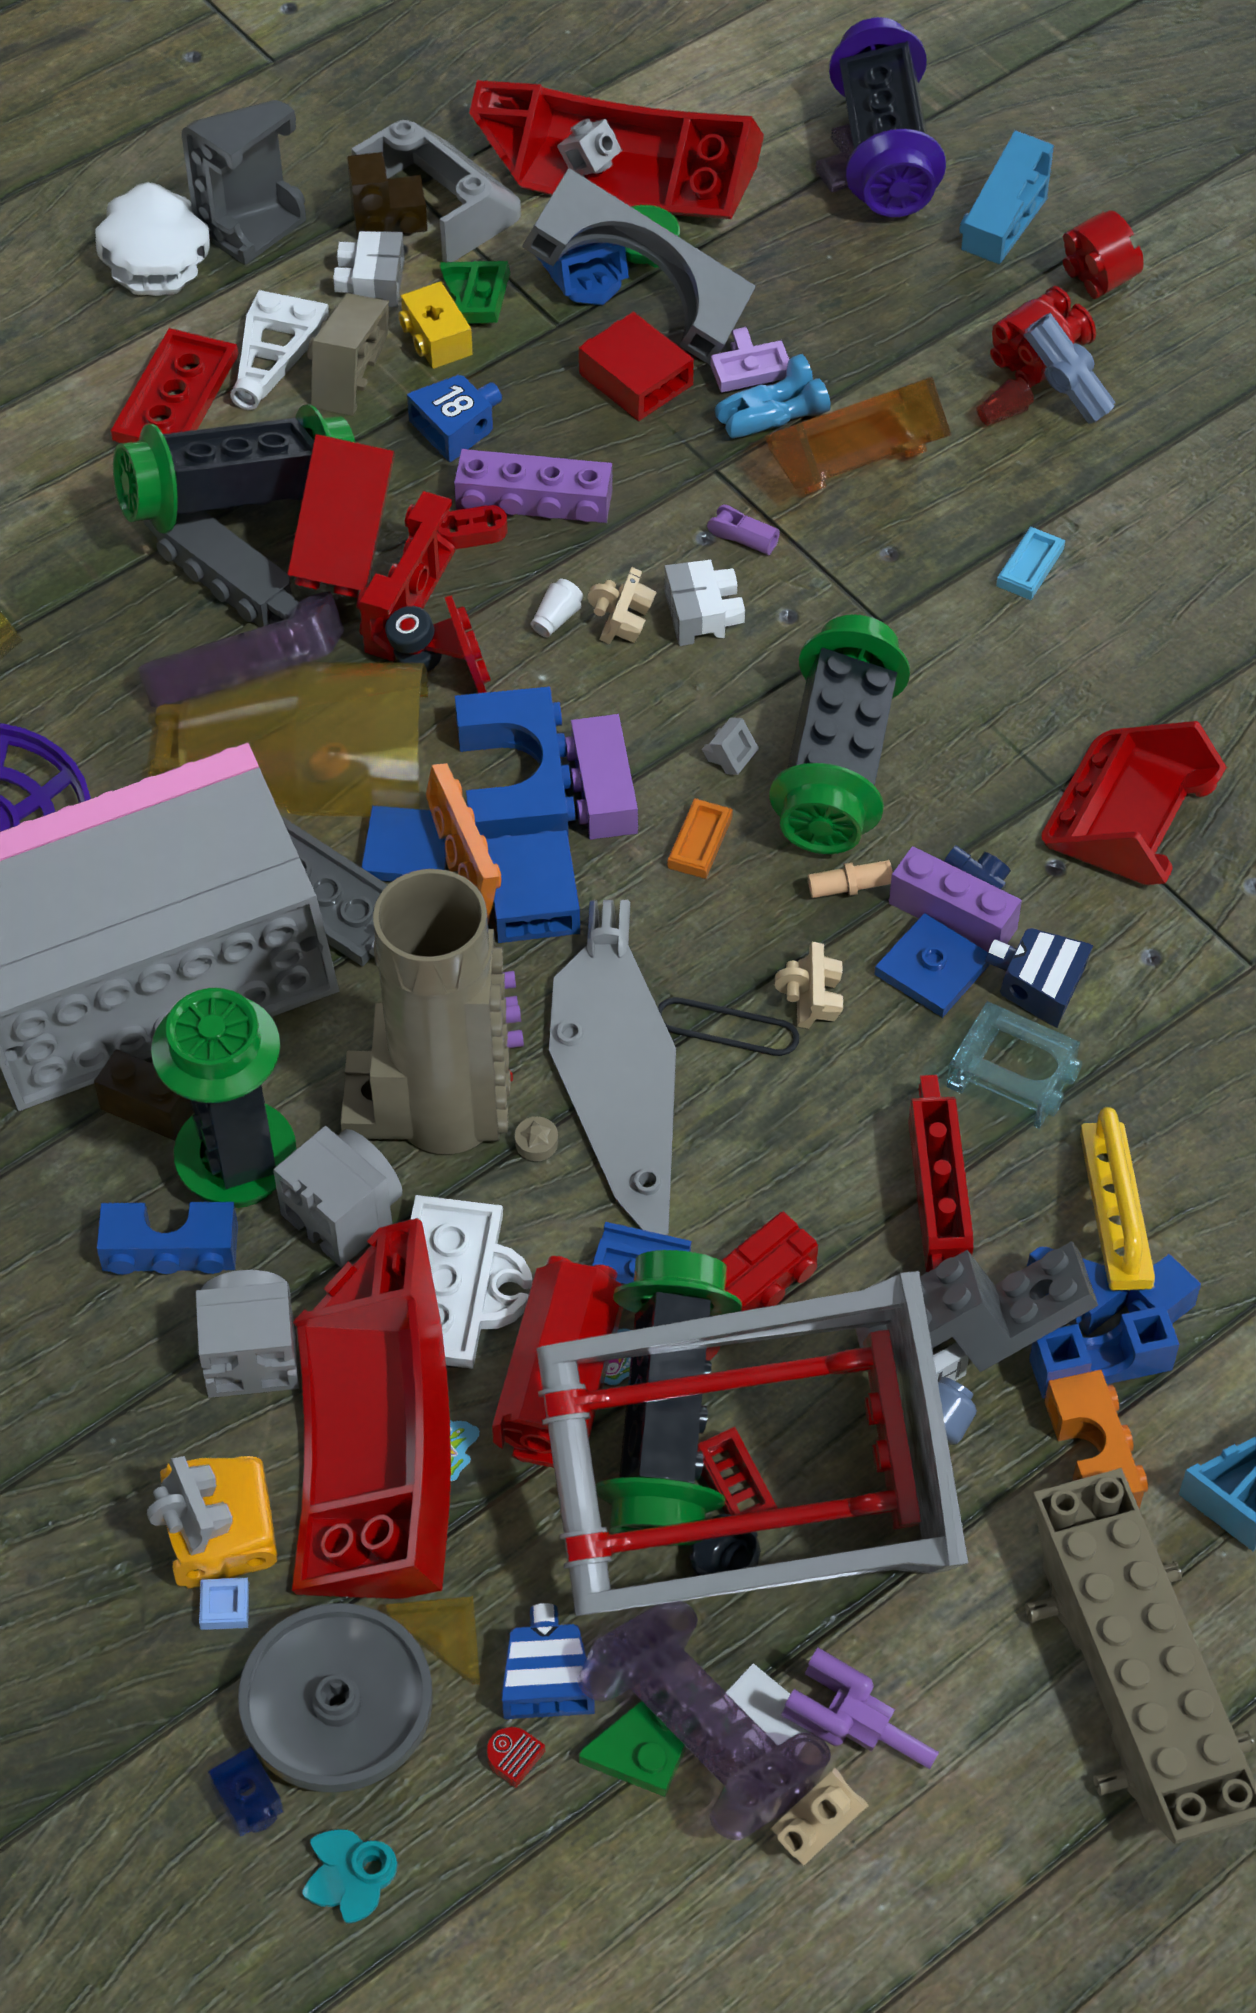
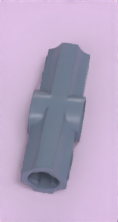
M1051 313L1043 315L1025 330L1024 336L1047 366L1045 377L1048 383L1058 392L1066 393L1088 424L1096 422L1115 407V401L1092 371L1095 363L1091 354L1083 346L1071 342Z

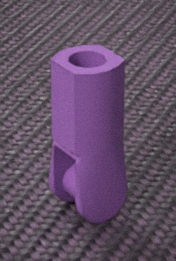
M725 504L717 509V517L711 518L707 523L708 530L716 537L736 541L767 555L771 554L779 540V529L745 516Z

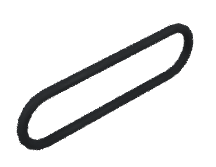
M680 997L666 999L657 1007L661 1017L662 1011L666 1006L677 1003L783 1026L792 1032L793 1042L785 1049H772L673 1027L665 1023L668 1031L671 1033L778 1056L790 1054L799 1044L800 1035L797 1028L793 1024L781 1019Z

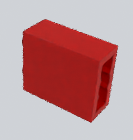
M634 311L623 319L615 321L609 328L594 338L586 340L579 347V374L637 421L642 420L693 386L694 358Z

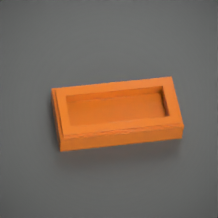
M694 798L669 855L668 868L707 879L733 818V809Z

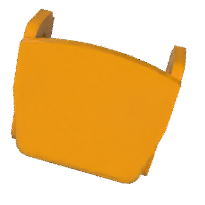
M253 1456L188 1460L189 1467L211 1466L216 1478V1489L212 1496L203 1497V1501L206 1506L224 1502L228 1505L233 1521L228 1533L209 1539L205 1551L194 1555L190 1554L181 1530L173 1534L168 1530L169 1538L177 1560L172 1562L176 1584L187 1586V1589L200 1587L201 1579L236 1578L273 1566L277 1562V1548L262 1460ZM167 1464V1468L160 1471L161 1482L172 1472L170 1464Z

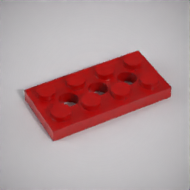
M168 328L111 429L112 441L119 443L137 442L140 432L146 424L156 425L163 434L198 430L238 357L237 344ZM190 364L198 365L193 369H183ZM176 389L183 391L178 395H169V393L174 392ZM162 415L169 416L168 419L163 421L153 420L161 417Z

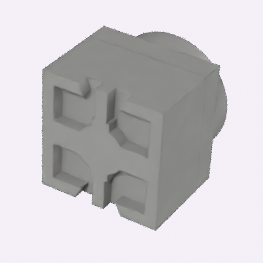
M324 1126L273 1169L281 1215L298 1230L305 1226L308 1239L311 1242L315 1243L321 1238L323 1242L319 1245L322 1251L340 1267H343L369 1244L367 1240L379 1227L392 1224L390 1206L402 1196V1186L399 1178L387 1159L369 1140L350 1129H345L339 1135H336L327 1126Z
M238 1270L218 1275L206 1282L201 1290H196L199 1358L206 1381L208 1398L299 1389L295 1325L293 1324L290 1286L285 1279L267 1271Z

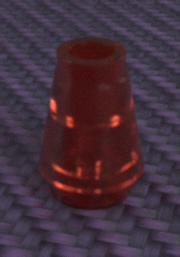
M1021 377L1015 380L1009 378L985 399L982 404L977 406L976 411L982 423L989 426L992 423H997L1028 411L1029 405L1034 403V396L1028 384Z

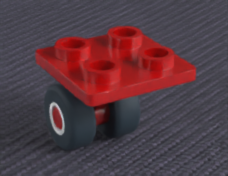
M452 595L445 597L451 618L435 624L432 623L430 615L424 609L416 606L400 608L390 615L385 625V633L390 645L394 648V655L401 669L411 674L428 672L440 662L442 654L464 659L467 661L478 693H487L484 684L491 682L484 659H482L478 641L474 631L470 630L472 626L465 606L457 608Z

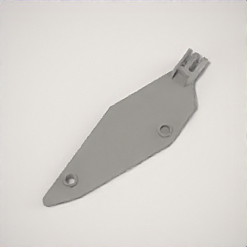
M597 900L589 903L587 945L553 978L549 1052L616 1201L641 1230L668 1235L676 1047L629 947L630 901L620 900L619 929H617L614 901H603L602 927L599 928ZM648 1182H653V1183H655V1184H654L653 1186H651V1187H643V1185H644L645 1183H648Z

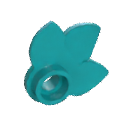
M350 1830L327 1831L311 1838V1846L324 1865L319 1867L306 1883L302 1892L303 1897L321 1907L340 1905L341 1914L346 1924L368 1917L378 1906L381 1889L388 1886L397 1873V1859L394 1851L387 1844L380 1841L363 1842ZM371 1861H377L382 1865L380 1871L375 1874L365 1872L364 1867Z

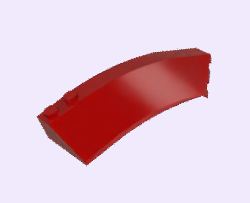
M477 80L469 111L520 187L553 195L568 170V166L557 146L572 134L571 128L585 119H590L591 122L606 119L610 128L614 131L622 151L611 159L613 164L605 171L582 176L630 207L635 205H653L667 210L672 215L732 219L757 168L764 138L763 132L752 116L648 108L544 88L541 84Z
M419 1218L379 1227L367 1240L371 1245L369 1249L354 1265L347 1262L324 1287L328 1294L312 1311L304 1309L293 1322L298 1331L304 1409L302 1509L292 1591L296 1595L404 1599L439 1592L443 1588L450 1509V1410L442 1325L423 1223Z

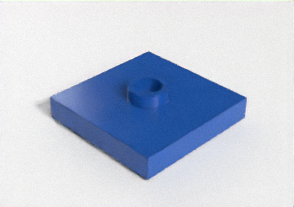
M924 913L875 966V975L943 1018L990 964L985 962L988 954L987 951Z

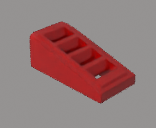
M736 1427L730 1428L698 1444L697 1451L703 1452L704 1456L701 1475L710 1489L721 1493L725 1497V1505L722 1508L726 1514L740 1515L777 1509ZM728 1450L731 1457L715 1464L712 1457ZM737 1465L741 1472L723 1480L720 1473ZM746 1480L750 1488L732 1496L729 1488ZM756 1495L760 1503L740 1512L736 1504Z

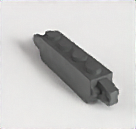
M201 510L192 515L177 514L172 531L166 534L159 533L150 520L144 521L148 529L157 537V549L165 560L173 561L179 565L191 580L199 581L209 588L215 598L221 602L226 601L234 607L245 621H252L264 631L272 626L280 633L283 632V635L287 637L300 635L303 629V622L299 616L301 606L298 600H295L292 596L290 575L205 511Z

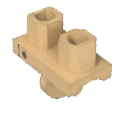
M631 567L625 583L621 584L619 590L615 588L616 583L612 580H606L604 584H595L590 588L587 598L594 607V613L597 616H604L605 612L609 613L599 640L610 644L616 635L635 643L646 620L627 611L628 607L646 615L656 595V591L639 583L642 571Z
M812 941L809 945V955L800 959L798 962L794 960L788 961L786 968L776 973L774 978L775 988L779 992L787 994L788 1001H797L798 1027L809 1029L816 1019L835 1021L843 1010V996L825 991V986L835 988L840 982L842 961L824 956V944Z
M834 1768L775 1823L771 1829L789 1853L804 1866L869 1805L848 1786L840 1772Z

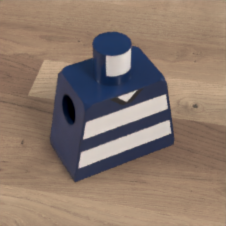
M1030 928L1026 929L1017 948L994 939L985 962L1006 971L1000 988L1002 996L1051 1026L1058 1028L1085 970L1093 945Z

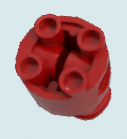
M1058 286L1050 287L1044 295L1025 302L993 325L992 340L994 347L990 350L991 358L998 367L1003 368L1007 366L1011 371L1016 370L1017 382L1024 389H1030L1046 379L1045 369L1047 366L1024 336L1025 330L1043 315L1051 313L1073 344L1074 342L1079 345L1091 344L1096 338L1095 324L1089 312L1078 303L1074 304L1071 309L1069 295Z

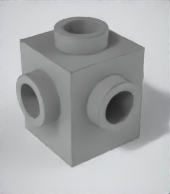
M585 119L571 128L572 134L557 146L568 168L581 176L591 173L598 174L605 171L613 164L611 159L622 151L616 140L615 133L610 128L606 119L595 122Z

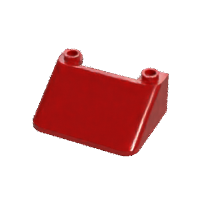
M1198 721L1106 731L1099 735L1090 745L1047 822L1041 838L1045 845L1052 850L1144 885L1166 884L1173 866L1166 855L1155 854L1186 795L1195 793L1197 797H1205L1211 794L1216 789L1217 783L1227 767Z

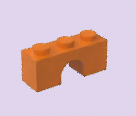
M1102 1370L1050 1380L1046 1392L1045 1405L1058 1442L1074 1438L1084 1439L1091 1442L1100 1453L1093 1458L1077 1461L1072 1481L1122 1468L1140 1509L1143 1494L1148 1491L1147 1477L1142 1465H1135L1132 1457V1435L1128 1425H1121L1117 1414V1411H1119V1400L1114 1386L1106 1384Z

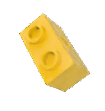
M441 281L401 295L402 311L398 312L400 325L405 333L410 332L418 355L420 357L425 356L432 369L473 355L471 327Z

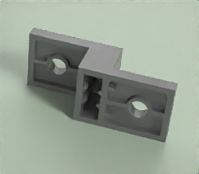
M1072 1241L1059 1249L1049 1251L1043 1258L1026 1268L1009 1274L996 1285L993 1284L968 1250L944 1260L938 1267L920 1277L932 1348L953 1337L980 1372L1098 1306L1082 1255ZM886 1324L856 1328L860 1348H863V1341L870 1332L887 1330Z

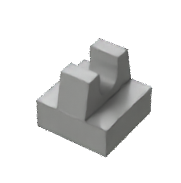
M730 717L726 724L714 733L715 737L702 748V751L708 762L721 765L726 774L738 775L759 747L743 718Z

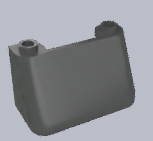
M271 100L195 120L183 128L181 134L193 213L208 226L209 241L244 265L306 221L304 195L296 186H291L283 180L278 133L288 136L296 129L295 111L287 103H282L278 100Z

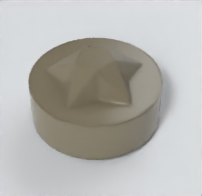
M530 1117L523 1120L515 1130L516 1150L523 1158L530 1161H543L550 1158L558 1148V1131L556 1126L544 1117Z

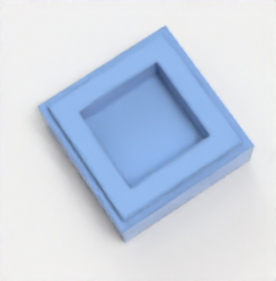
M248 1578L201 1579L199 1613L201 1630L248 1628Z

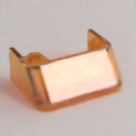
M929 377L765 435V439L770 452L794 488H803L805 494L827 487L825 479L904 451L906 458L926 452L928 451L926 443L951 435L933 377Z

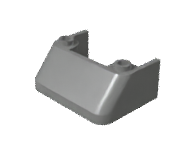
M401 120L393 123L352 148V155L383 152L387 178L415 163L456 195L458 200L463 203L462 206L440 219L443 262L456 261L515 224L521 217V202L517 195L448 141L414 122Z

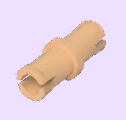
M887 860L853 866V863L850 862L843 864V868L808 874L811 898L848 892L849 896L858 895V890L890 885L893 873L891 863Z

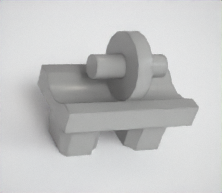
M185 1456L173 1458L169 1463L172 1472L162 1481V1487H158L153 1491L156 1501L148 1508L147 1516L153 1525H167L169 1532L172 1534L181 1530L191 1555L202 1553L205 1551L209 1539L228 1533L233 1517L228 1505L224 1502L206 1506L203 1501V1497L212 1496L216 1489V1478L210 1465L189 1467Z

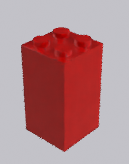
M315 435L288 575L296 577L295 585L319 590L320 583L323 582L335 585L333 593L355 598L358 597L359 590L361 591L363 587H368L395 457L394 451L323 435Z

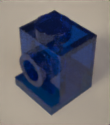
M252 1747L208 1771L213 1790L240 1837L250 1831L258 1833L267 1829L277 1820L278 1815L284 1812L281 1797ZM255 1787V1791L251 1795H241L244 1792Z

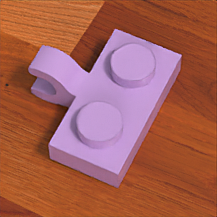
M746 327L732 330L731 333L735 341L731 343L732 351L711 355L710 366L721 392L778 381L786 377L789 358L782 340L753 346Z

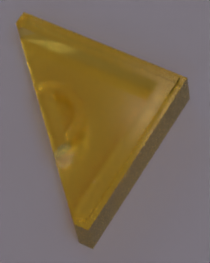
M473 1596L386 1604L387 1615L405 1627L415 1640L471 1684H480Z

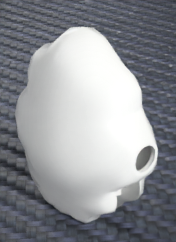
M146 182L139 184L126 194L110 201L107 206V218L95 229L96 251L99 258L112 269L113 279L135 295L159 296L179 293L183 287L196 278L198 274L197 266L205 259L209 252V228L194 215L191 201L155 183Z

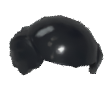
M719 1514L717 1516L712 1517V1519L733 1515ZM750 1532L705 1539L700 1543L693 1544L691 1546L693 1553L690 1554L689 1558L694 1571L698 1576L757 1567L761 1554L759 1540L757 1539L758 1533Z

